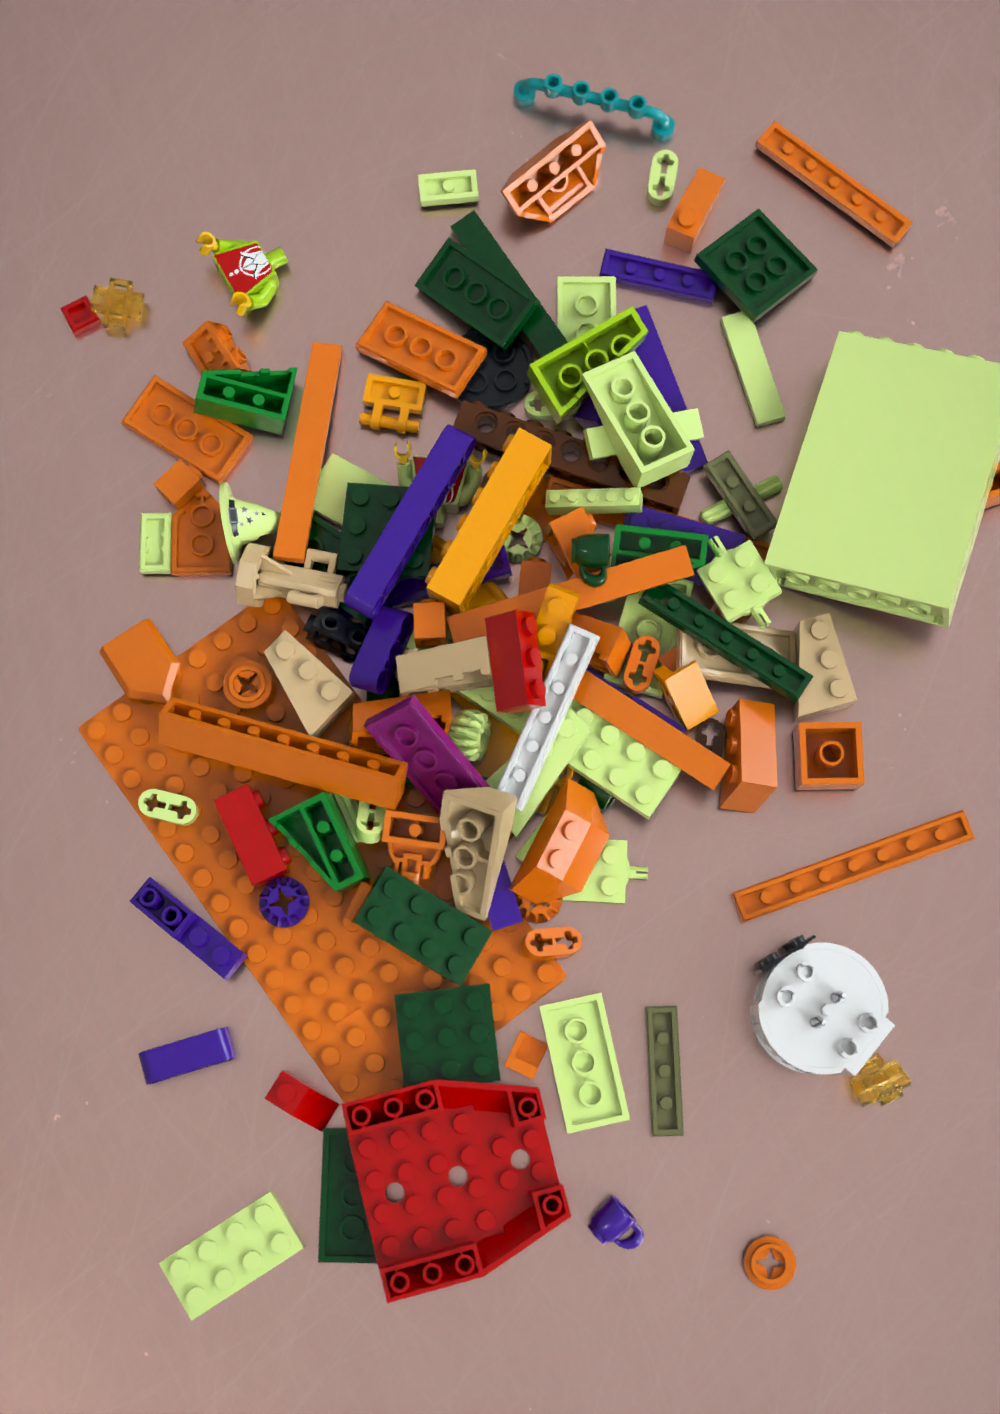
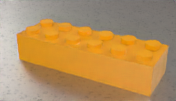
M521 428L517 430L515 435L510 434L502 447L504 454L499 462L495 460L490 466L487 473L489 478L484 488L479 487L471 501L474 504L469 515L464 513L456 526V530L459 532L454 541L449 539L446 542L440 555L444 558L438 568L435 566L431 568L426 577L425 583L428 584L426 588L429 599L445 602V609L454 614L465 612L484 577L498 556L500 549L506 542L551 464L552 445Z

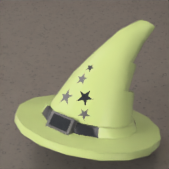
M220 483L219 502L225 540L233 563L239 564L243 545L258 540L259 536L278 531L281 513L256 503L236 499L233 497L228 483Z

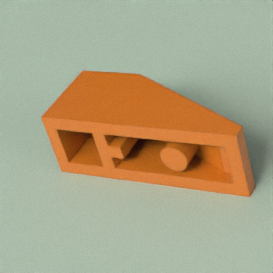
M699 167L667 226L664 243L691 254L726 178Z

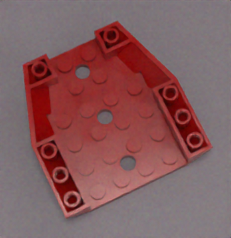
M435 1079L341 1104L387 1303L484 1277L571 1217L564 1186L559 1183L544 1120L547 1118L539 1087ZM519 1149L524 1150L528 1155V1163L522 1169L515 1168L511 1163L513 1152ZM455 1166L464 1168L467 1175L465 1182L458 1186L451 1184L448 1178L449 1171ZM391 1183H399L404 1189V1195L398 1202H390L385 1196V1190Z

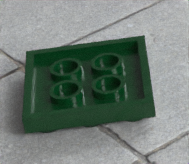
M759 208L696 254L694 259L695 263L753 323L808 282L818 271L807 257Z
M347 483L337 564L338 573L356 575L359 573L409 487ZM437 513L399 578L426 580L431 569Z
M490 984L394 995L404 1087L435 1079L478 1083L500 1081Z

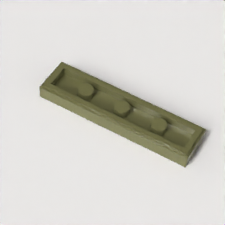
M677 1006L645 1007L651 1137L684 1136Z

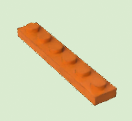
M775 120L757 140L756 148L892 248L896 246L911 228L913 223L911 220Z

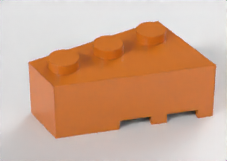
M574 612L571 619L572 625L600 636L588 666L618 678L633 647L627 636L628 633L622 627L597 620L589 615H581Z
M450 690L415 695L448 735L452 719ZM410 696L354 703L349 721V746L379 755H388L363 725L368 718Z
M739 698L735 705L727 711L725 717L727 731L724 760L729 762L731 766L722 778L719 808L755 813L778 787L775 707L771 703Z

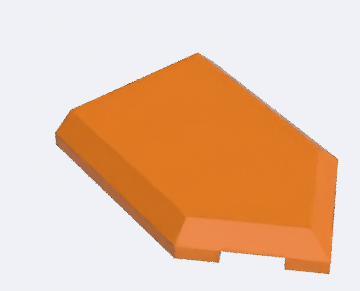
M204 487L198 490L183 508L178 509L172 515L171 575L228 576L232 574V559L223 531L220 504Z
M151 619L140 621L101 647L100 655L128 699L155 701L158 704H167L173 695V685L175 678L178 677L181 665Z

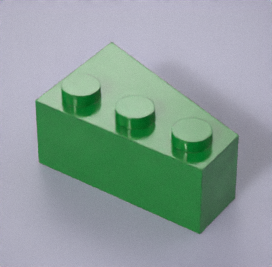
M298 367L282 371H270V368L253 372H241V369L202 371L195 398L194 413L282 435Z
M616 524L611 567L686 545L692 568L703 567L706 561L709 535Z
M323 791L268 819L288 839V842L309 861L308 863L335 892H346L360 885L361 881L366 882L372 879L333 794Z

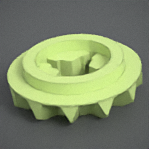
M521 514L512 531L520 533L526 528L528 529L523 537L528 548L521 544H516L510 548L509 546L514 539L511 535L512 533H510L504 543L508 560L511 562L528 561V558L535 557L541 549L543 542L542 530L539 524L527 515Z

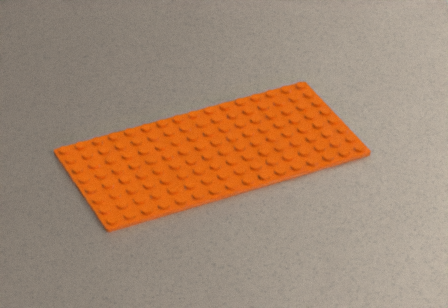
M283 597L266 598L262 607H246L176 657L181 667L178 677L175 678L172 697L309 735L264 653L286 630L354 692L356 698L319 738L347 746L352 705L363 702L325 650L318 648L314 642L306 639L308 632L303 630L305 623L290 603H287V599ZM252 660L261 663L267 668L272 677L273 689L268 701L263 702L258 708L244 710L233 705L227 699L223 690V680L231 666L240 661ZM255 677L250 681L238 678L244 687L242 693H245L247 690L258 692L253 684ZM124 694L79 727V732L224 936L247 955L243 961L344 1103L404 1088L394 995L490 984L495 1032H497L565 980L566 973L556 959L531 960L523 954L521 949L522 939L533 930L527 920L523 919V922L493 931L462 986L456 985L346 918L345 914L359 885L346 892H335L308 863L309 861L288 842V839L278 828L279 834L274 837L279 847L283 845L286 847L292 860L291 863L287 864L290 873L282 877H291L299 881L308 892L310 904L306 916L298 924L286 928L270 924L259 910V895L265 885L259 888L252 886L213 800L248 784L253 791L257 789L260 791L266 804L261 809L265 818L268 819L323 791L159 744V713L165 704H158L155 701L131 700ZM405 787L404 794L395 809L440 816L418 790ZM148 789H158L186 796L197 804L199 809L198 817L195 822L187 826L152 819L140 811L138 799ZM154 796L153 800H147L146 805L150 807V812H153L155 807L165 809L166 804L157 800V796ZM184 803L181 808L175 806L171 808V811L180 814V819H183L184 815L191 814L187 803ZM370 804V809L376 810V805ZM368 821L369 830H373L374 822ZM382 839L373 844L356 843L372 877L370 880L375 881L384 866L393 870L394 862L388 852V842H382ZM442 850L439 860L431 867L430 879H422L424 866H422L419 886L455 908L450 880L452 875L450 858L446 857L445 850ZM279 890L280 900L272 904L271 907L281 906L286 915H288V904L293 902L292 900L297 899V897H286L282 890ZM469 916L470 918L484 925L488 929L492 930L489 917H487V919L483 921L478 918ZM535 938L530 945L535 946L537 951H539L544 946V943H538ZM361 1007L390 1054L363 1046L366 1034L361 1028L350 1029L347 1033V1040H344L334 1025Z

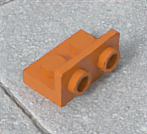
M207 320L182 342L201 373L207 370L241 369V372L251 371L247 364L248 358L246 354L236 347L231 339L233 337L231 331L222 323L219 324Z

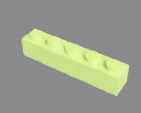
M640 487L546 490L545 508L548 515H566L580 507H583L585 513L590 512L591 514L642 513L643 494Z

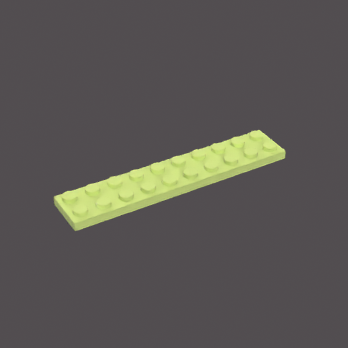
M446 611V617L452 616V614ZM446 619L447 644H452L454 642ZM413 629L404 651L410 649H430L416 648ZM493 686L456 691V693L521 735L530 712L524 711L516 714L497 712ZM573 699L570 706L591 731L566 766L649 820L683 770Z

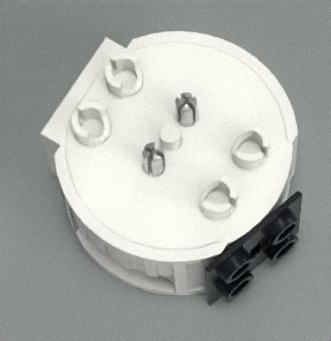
M803 934L797 936L782 946L785 950L782 954L779 955L776 951L756 963L759 969L754 971L753 975L764 971L765 973L755 990L754 1002L750 1005V1019L754 1033L760 1045L770 1057L788 1069L805 1074L840 1073L842 1076H856L895 1026L885 1017L889 1012L884 984L872 965L855 951L833 943L807 944L816 938L815 935L805 938Z

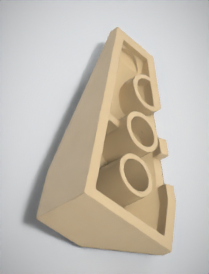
M491 787L446 790L443 793L440 826L441 830H445L447 841L445 853L446 857L450 858L452 875L450 880L455 908L464 914L485 921L488 917L513 826L518 796Z

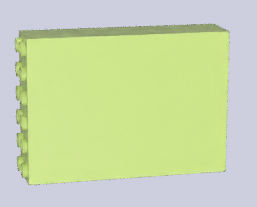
M857 331L838 332L764 565L768 567L779 586L949 628L1000 459V362L986 361L977 355H969L968 357L956 355L947 349H927L917 343H897L887 337H867Z

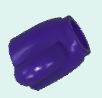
M613 1195L596 1210L591 1218V1222L588 1224L590 1231L604 1245L608 1242H614L623 1249H634L640 1246L644 1240L643 1230L636 1224L635 1217ZM632 1227L634 1230L633 1235L625 1240H620L619 1238Z

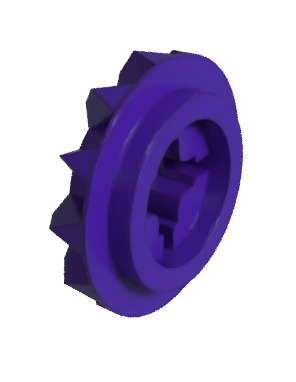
M281 877L265 884L264 889L259 895L260 912L267 922L277 927L286 928L298 924L306 916L309 909L310 900L306 888L299 881L291 877ZM279 890H282L286 897H297V899L292 900L293 902L288 904V915H286L281 906L271 907L272 904L280 900Z

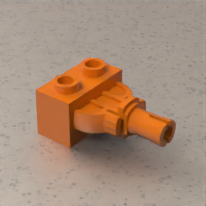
M386 810L382 842H388V852L394 862L393 870L419 886L422 866H424L422 879H430L431 867L436 864L442 850H445L447 846L445 830H441L440 816L401 810Z

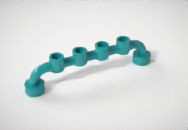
M549 74L545 79L527 78L520 80L513 88L514 101L520 106L533 104L536 99V90L543 91L551 99L558 98L559 96L570 98L578 106L590 103L600 106L606 113L618 110L628 113L634 120H639L643 117L653 119L651 133L659 141L669 140L674 134L675 122L673 118L658 108L646 105V99L641 95H634L630 100L618 98V92L613 88H606L602 93L590 91V86L585 81H578L573 86L562 84V79L557 74Z

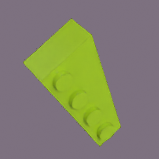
M634 306L629 307L529 364L527 375L557 425L589 395L581 377L583 373L633 352L644 341L648 329Z

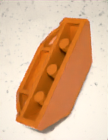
M588 120L554 139L514 171L500 192L516 216L552 223L595 188L606 144L592 121Z
M569 778L565 779L509 888L510 891L535 904L582 891L610 836L594 792Z

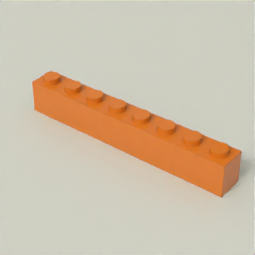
M171 697L159 713L158 743L174 749L184 750L394 811L405 791L407 762L176 697Z

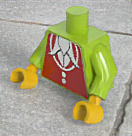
M202 232L196 240V243L204 244L199 252L202 256H207L211 250L215 253L212 257L216 268L232 294L229 305H238L236 313L239 316H243L247 310L267 307L279 286L275 269L288 263L282 248L278 247L265 254L258 241L217 239L209 232Z

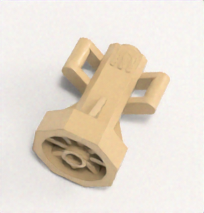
M256 543L247 544L239 561L235 584L237 604L262 607L266 598L283 597L287 598V603L318 609L323 606L338 608L340 602H344L346 593L349 590V584H345V576L336 574L339 554L308 548L304 568L287 565L283 561L274 560L273 547ZM314 562L329 564L327 572L312 570Z

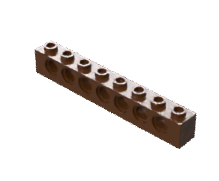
M462 401L453 426L477 439L474 447L475 451L483 453V450L486 449L488 455L501 459L504 454L502 447L507 436L516 433L521 428L552 445L551 464L545 474L593 489L634 488L630 480H624L620 476L624 469L617 455L590 460L585 439L581 440L572 437V434L562 429H555L554 431L545 428L542 423L536 420L528 419L524 421L518 419L513 413L506 410H499L497 412L488 409L484 403L479 401ZM483 424H490L494 429L485 433L480 431L479 427ZM567 452H573L579 458L575 461H568L563 455ZM600 461L603 462L607 466V468L605 470L598 471L592 467V464L594 462ZM679 470L657 480L664 486L660 490L652 489L649 484L641 487L643 494L642 504L678 515L691 476L685 475L683 470Z

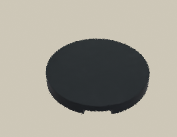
M474 328L466 331L462 337L487 348V355L458 397V400L460 402L463 400L467 402L479 401L484 403L488 409L497 412L517 404L527 394L532 384L527 371L529 364L533 363L534 360L527 343L525 344L520 337L516 336L505 351Z

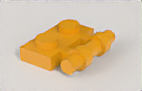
M368 373L363 405L373 407L372 414L361 412L359 424L369 425L371 429L375 430L387 428L397 430L399 434L406 435L407 432L418 434L420 422L409 420L410 413L422 415L427 385L418 381ZM383 410L400 411L399 418L383 416Z

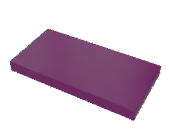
M415 695L368 718L363 725L391 758L408 763V779L439 815L441 813L443 793L446 790L490 787Z

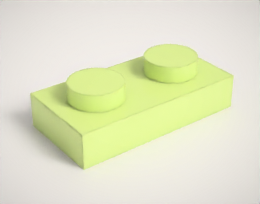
M476 169L418 175L421 207L479 202Z

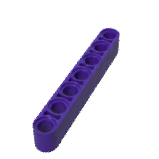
M450 424L443 429L347 591L344 605L370 619H373L378 614L471 456L477 439Z

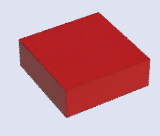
M87 295L60 308L75 336L101 324Z

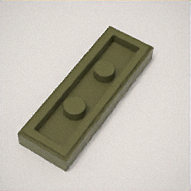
M729 450L703 465L704 472L752 542L776 528L777 520Z

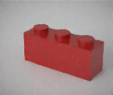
M512 610L485 618L496 711L516 714L545 707L546 687L542 678V657L538 648V627L534 613Z
M246 784L213 800L252 886L259 888L276 878L290 873L287 864L291 863L292 860L284 845L278 846L274 836L278 835L279 832L277 827H274L265 818L261 808L265 807L266 804L258 789L253 791Z

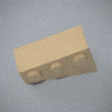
M830 613L801 620L794 629L796 665L813 675V678L796 704L794 703L793 723L849 708L858 700Z
M286 630L264 651L309 735L319 738L355 701L354 692Z
M486 636L439 645L425 650L410 649L404 651L403 655L396 656L399 690L402 696L445 690L456 692L493 686Z

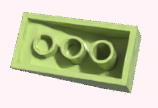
M635 351L582 374L581 377L619 462L634 487L641 488L688 467L695 449Z

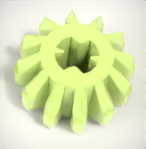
M474 709L458 710L456 716L452 718L449 738L469 761H480L483 754L487 752V745L490 743L489 736L491 734L490 719H488L486 713Z

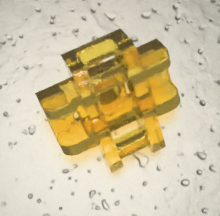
M110 277L109 288L94 285L91 311L104 314L103 328L115 327L121 328V331H127L128 319H141L145 295L133 292V281ZM115 286L125 287L127 291L115 289ZM111 315L122 316V319L111 318Z
M879 1053L873 1055V1059L866 1062L858 1072L859 1076L850 1081L851 1090L862 1107L878 1101L881 1106L903 1097L902 1089L912 1085L910 1077L902 1070L897 1060L885 1063ZM875 1068L879 1069L871 1074L869 1073V1071Z

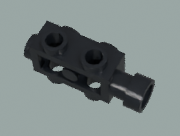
M321 607L317 616L310 614L303 630L308 632L306 639L314 642L318 648H326L341 655L342 659L346 662H354L369 627L343 617L337 610ZM319 635L326 636L328 640H321L319 638ZM346 649H353L355 654H349Z

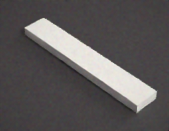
M572 624L567 629L544 681L546 687V706L531 710L497 786V790L518 796L516 809L519 811H523L600 639V636Z

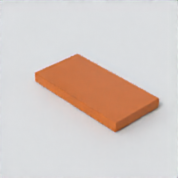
M388 301L383 304L355 344L356 351L455 399H458L487 355V348Z
M154 375L121 421L122 425L177 460L180 459L185 465L193 464L203 476L220 486V483L226 480L253 441V435L232 422L194 413L195 399Z

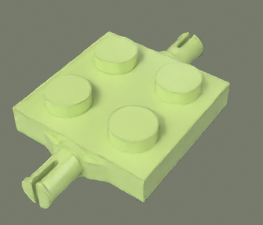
M714 536V541L711 538L708 540V545L716 557L710 563L697 569L699 578L726 621L731 623L742 616L752 614L759 628L764 629L765 624L769 626L772 622L766 615L763 607L768 601L782 594V589L768 567L764 565L763 559L751 540L734 549L726 550L719 536Z
M607 840L582 891L562 897V900L625 903V891L629 879L647 880L648 874H638L636 872H648V866H629L627 859L628 840Z

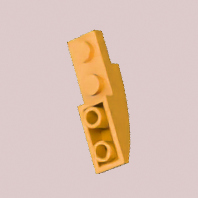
M552 583L547 588L536 620L538 648L542 657L541 670L543 682L567 629L572 623L571 619L580 596L578 593Z

